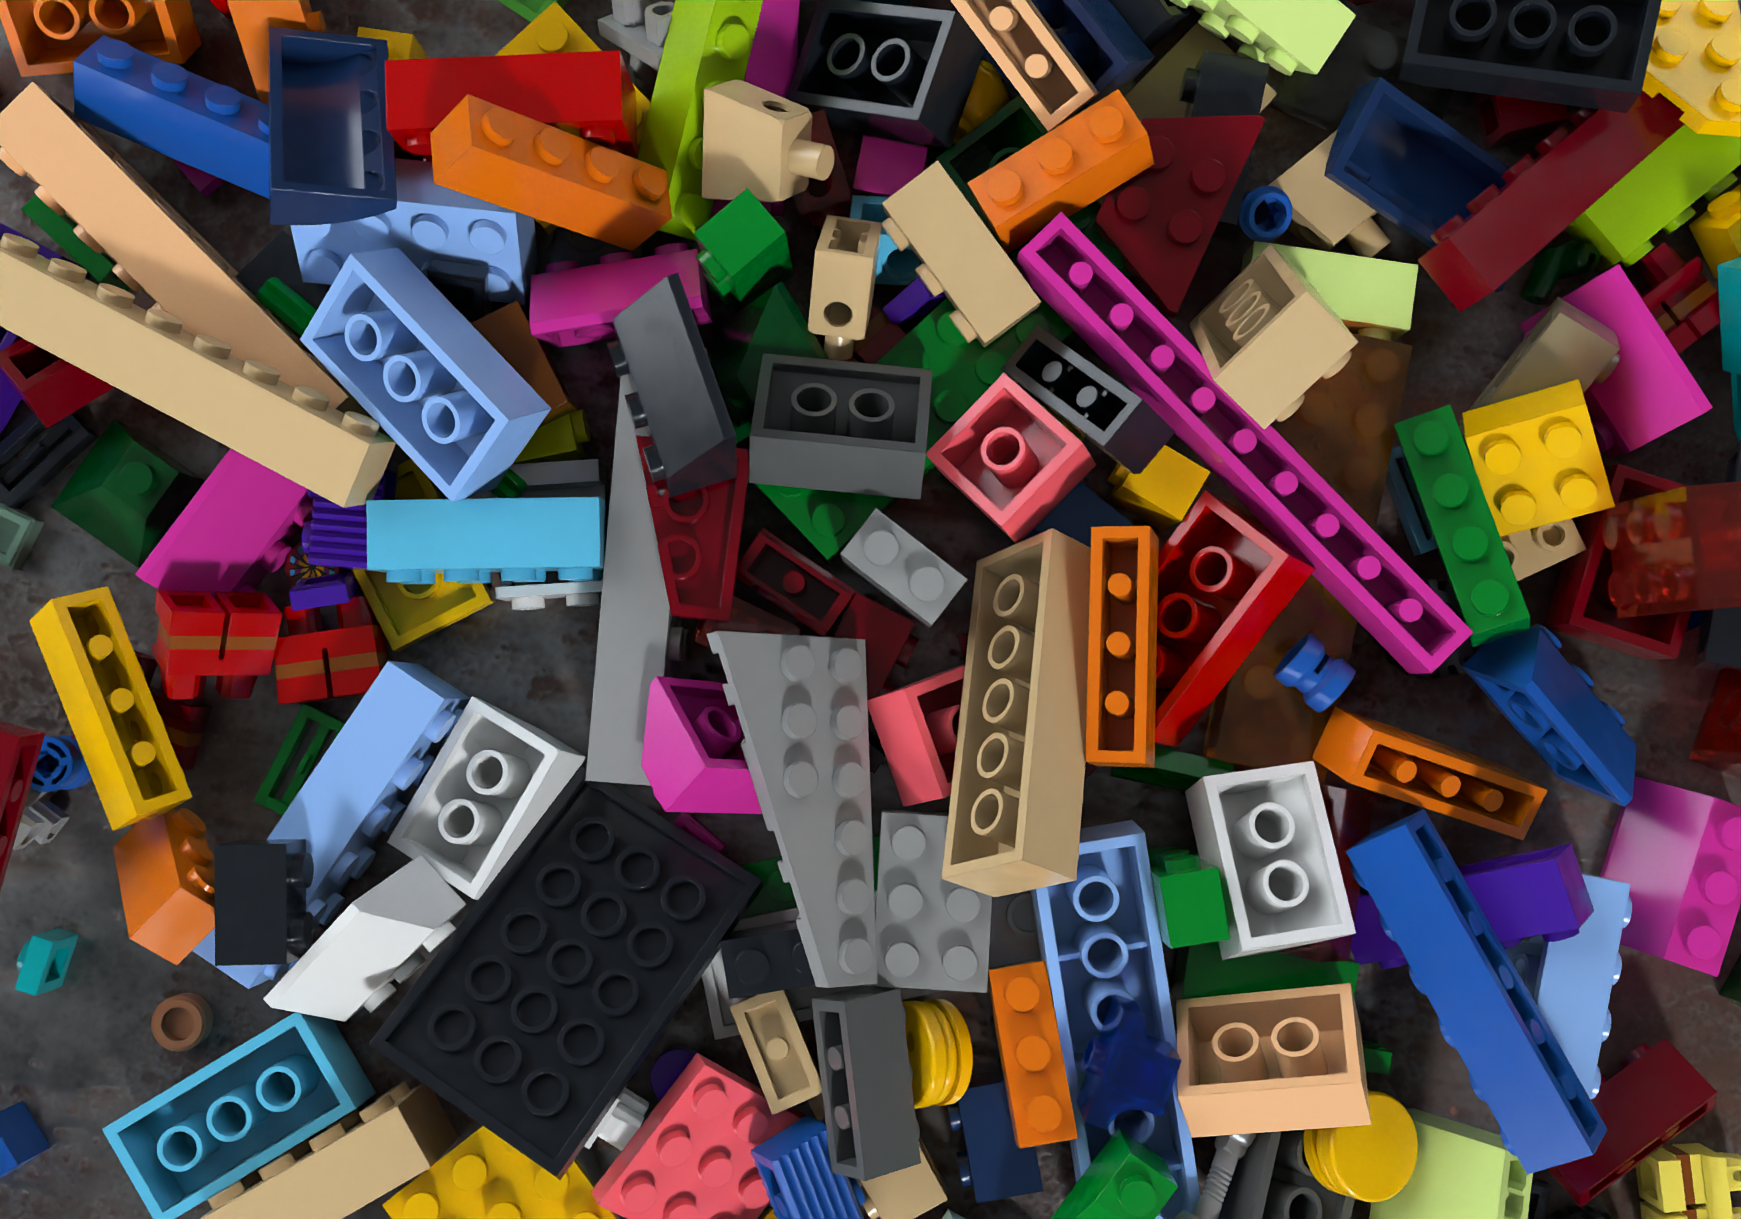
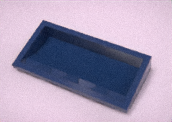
M269 26L270 224H334L360 220L396 209L397 188L394 141L391 134L387 131L385 61L388 60L387 40Z
M1379 77L1357 88L1335 135L1324 176L1432 248L1436 244L1430 235L1456 214H1459L1463 220L1470 216L1471 213L1465 205L1494 183L1499 190L1503 188L1506 183L1500 176L1509 167ZM1509 278L1495 292L1503 291Z

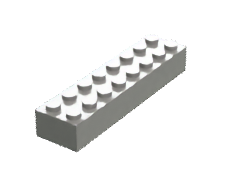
M627 374L621 376L585 781L651 786L641 767L650 683L656 676L677 678L678 661L687 662L690 631L681 627L682 617L672 616L670 612L654 522L636 435L648 437L649 435L646 427L635 429L632 423L625 395L634 392Z

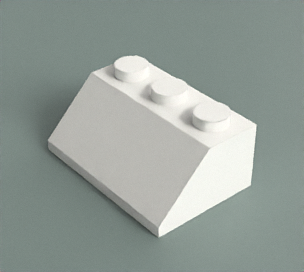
M472 696L387 843L413 860L422 855L445 881L472 899L479 900L582 765L586 757L545 731Z
M1314 761L1204 776L1185 791L1199 857L1219 868L1230 934L1229 940L1218 941L1222 960L1285 950L1356 933Z
M419 855L353 901L263 1000L271 1008L343 1022L347 1021L363 1007L371 1014L397 991L391 984L394 979L401 984L426 961L420 954L424 948L431 953L453 934L456 928L450 921L467 904L424 857Z

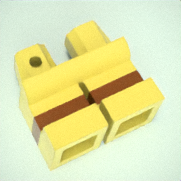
M1700 1143L1670 1144L1662 1146L1636 1166L1639 1197L1645 1200L1640 1202L1642 1219H1741V1207H1732L1730 1191L1741 1190V1155L1715 1152Z

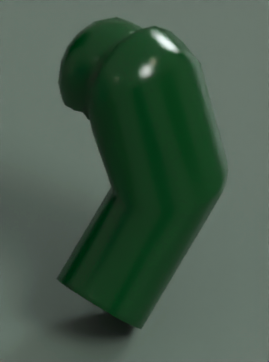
M1580 240L1568 241L1543 249L1534 262L1520 296L1532 304H1547L1557 280L1577 276L1581 273H1590L1596 268L1600 257L1598 249L1595 245L1584 243Z

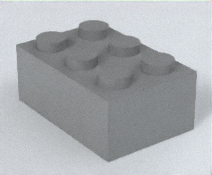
M882 808L875 916L878 984H872V986L987 993L992 896L941 879L949 812Z

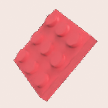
M697 1053L591 1192L599 1206L626 1219H757L770 1203V1199L766 1194V1189L758 1174V1168L754 1164L755 1160L750 1152L753 1148L807 1114L794 1107H790L772 1115L761 1088Z

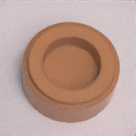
M193 993L177 994L161 1002L155 1009L151 1021L152 1033L157 1042L168 1050L176 1052L189 1050L202 1043L209 1036L213 1027V1012L208 1002L201 996Z

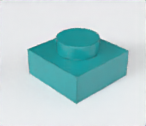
M56 928L32 935L18 956L17 970L20 973L14 989L37 996L62 987L79 934Z

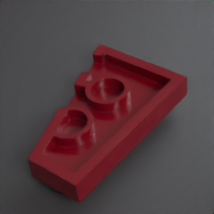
M636 435L671 615L730 623L749 478V449L736 448L737 477L670 498L664 479L653 482L643 453V448L652 445L648 436Z

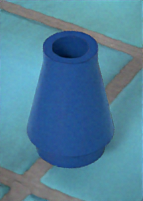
M1261 186L1249 192H1244L1238 224L1249 238L1258 242H1269L1280 237L1287 230L1292 219V204L1287 194L1275 186Z

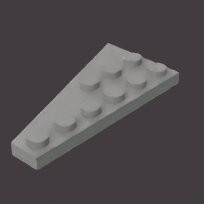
M732 631L708 633L706 635L712 654L719 653L728 682L722 685L728 705H735L745 736L740 744L767 830L774 831L782 855V860L777 861L784 883L790 882L799 910L796 924L816 987L832 988L878 984L865 639Z

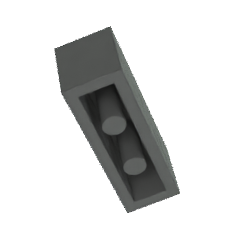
M865 985L811 998L831 1173L867 1181L920 1164L921 1158L918 1141L920 1129L915 1116L912 1090L913 1070L908 1057L905 1031L906 1012L902 1003L901 989Z

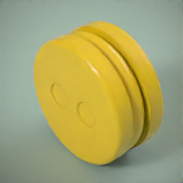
M945 999L902 1002L906 1012L905 1031L908 1057L913 1070L912 1090L915 1109L926 1108L931 1105L943 1106L956 1103L962 1098L969 1086L973 1068L970 1033L962 1014L951 1002Z
M1368 1090L1372 1125L1305 1129L1303 1144L1307 1164L1313 1176L1325 1188L1361 1201L1381 1202L1396 1195L1409 1181L1416 1165L1418 1139L1416 1128L1409 1112L1397 1099L1383 1092Z

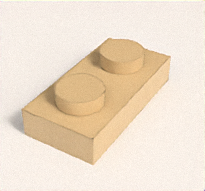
M787 990L758 994L730 1007L772 1115L822 1094L820 1071Z

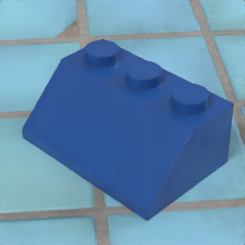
M1535 624L1533 627L1530 626L1529 630L1485 643L1462 666L1463 669L1558 779L1625 807L1633 799L1637 745L1622 728L1626 724L1622 715L1609 704L1600 701L1590 690L1594 686L1592 679L1582 669L1572 663H1568L1558 650L1562 645L1558 638L1547 628Z

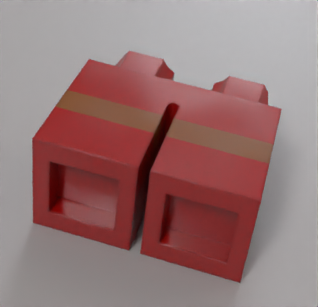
M157 590L155 612L159 616L157 642L153 643L151 653L161 667V687L167 697L170 699H193L198 696L201 676H217L215 688L220 696L229 699H249L252 695L257 675H270L282 619L281 611L266 593L215 591L213 597L209 591Z
M354 597L349 603L336 604L339 629L323 631L320 607L293 611L292 606L284 607V637L277 638L274 653L278 705L303 704L366 694L389 661L386 647L387 638L381 626L377 625L376 617L366 597Z

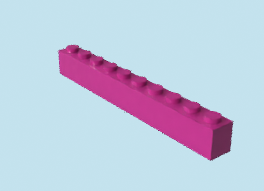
M1062 212L1019 251L1015 266L1027 283L1135 394L1142 398L1175 431L1177 437L1278 540L1316 568L1312 575L1409 674L1432 673L1473 633L1271 425L1264 430L1213 381L1203 356Z

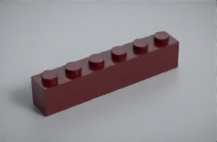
M1643 90L1627 113L1581 107L1568 118L1574 126L1570 131L1564 125H1561L1534 147L1540 154L1537 159L1534 160L1530 154H1527L1500 176L1506 183L1503 188L1499 190L1493 183L1466 204V208L1471 213L1470 216L1463 220L1459 214H1456L1434 231L1430 237L1436 245L1418 259L1419 263L1459 312H1462L1495 291L1684 124L1679 120L1684 112L1660 92L1651 98Z

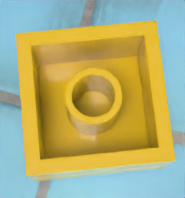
M1579 379L1462 413L1466 443L1500 537L1615 507Z

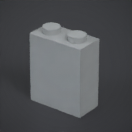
M877 508L840 553L843 565L927 630H929L968 580Z

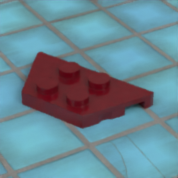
M1260 115L1141 119L1140 122L1149 136L1154 165L1108 192L1093 223V227L1110 247L1118 250L1123 258V264L1136 280L1140 278L1161 303L1159 308L1163 313L1171 318H1174L1180 308L1266 119Z

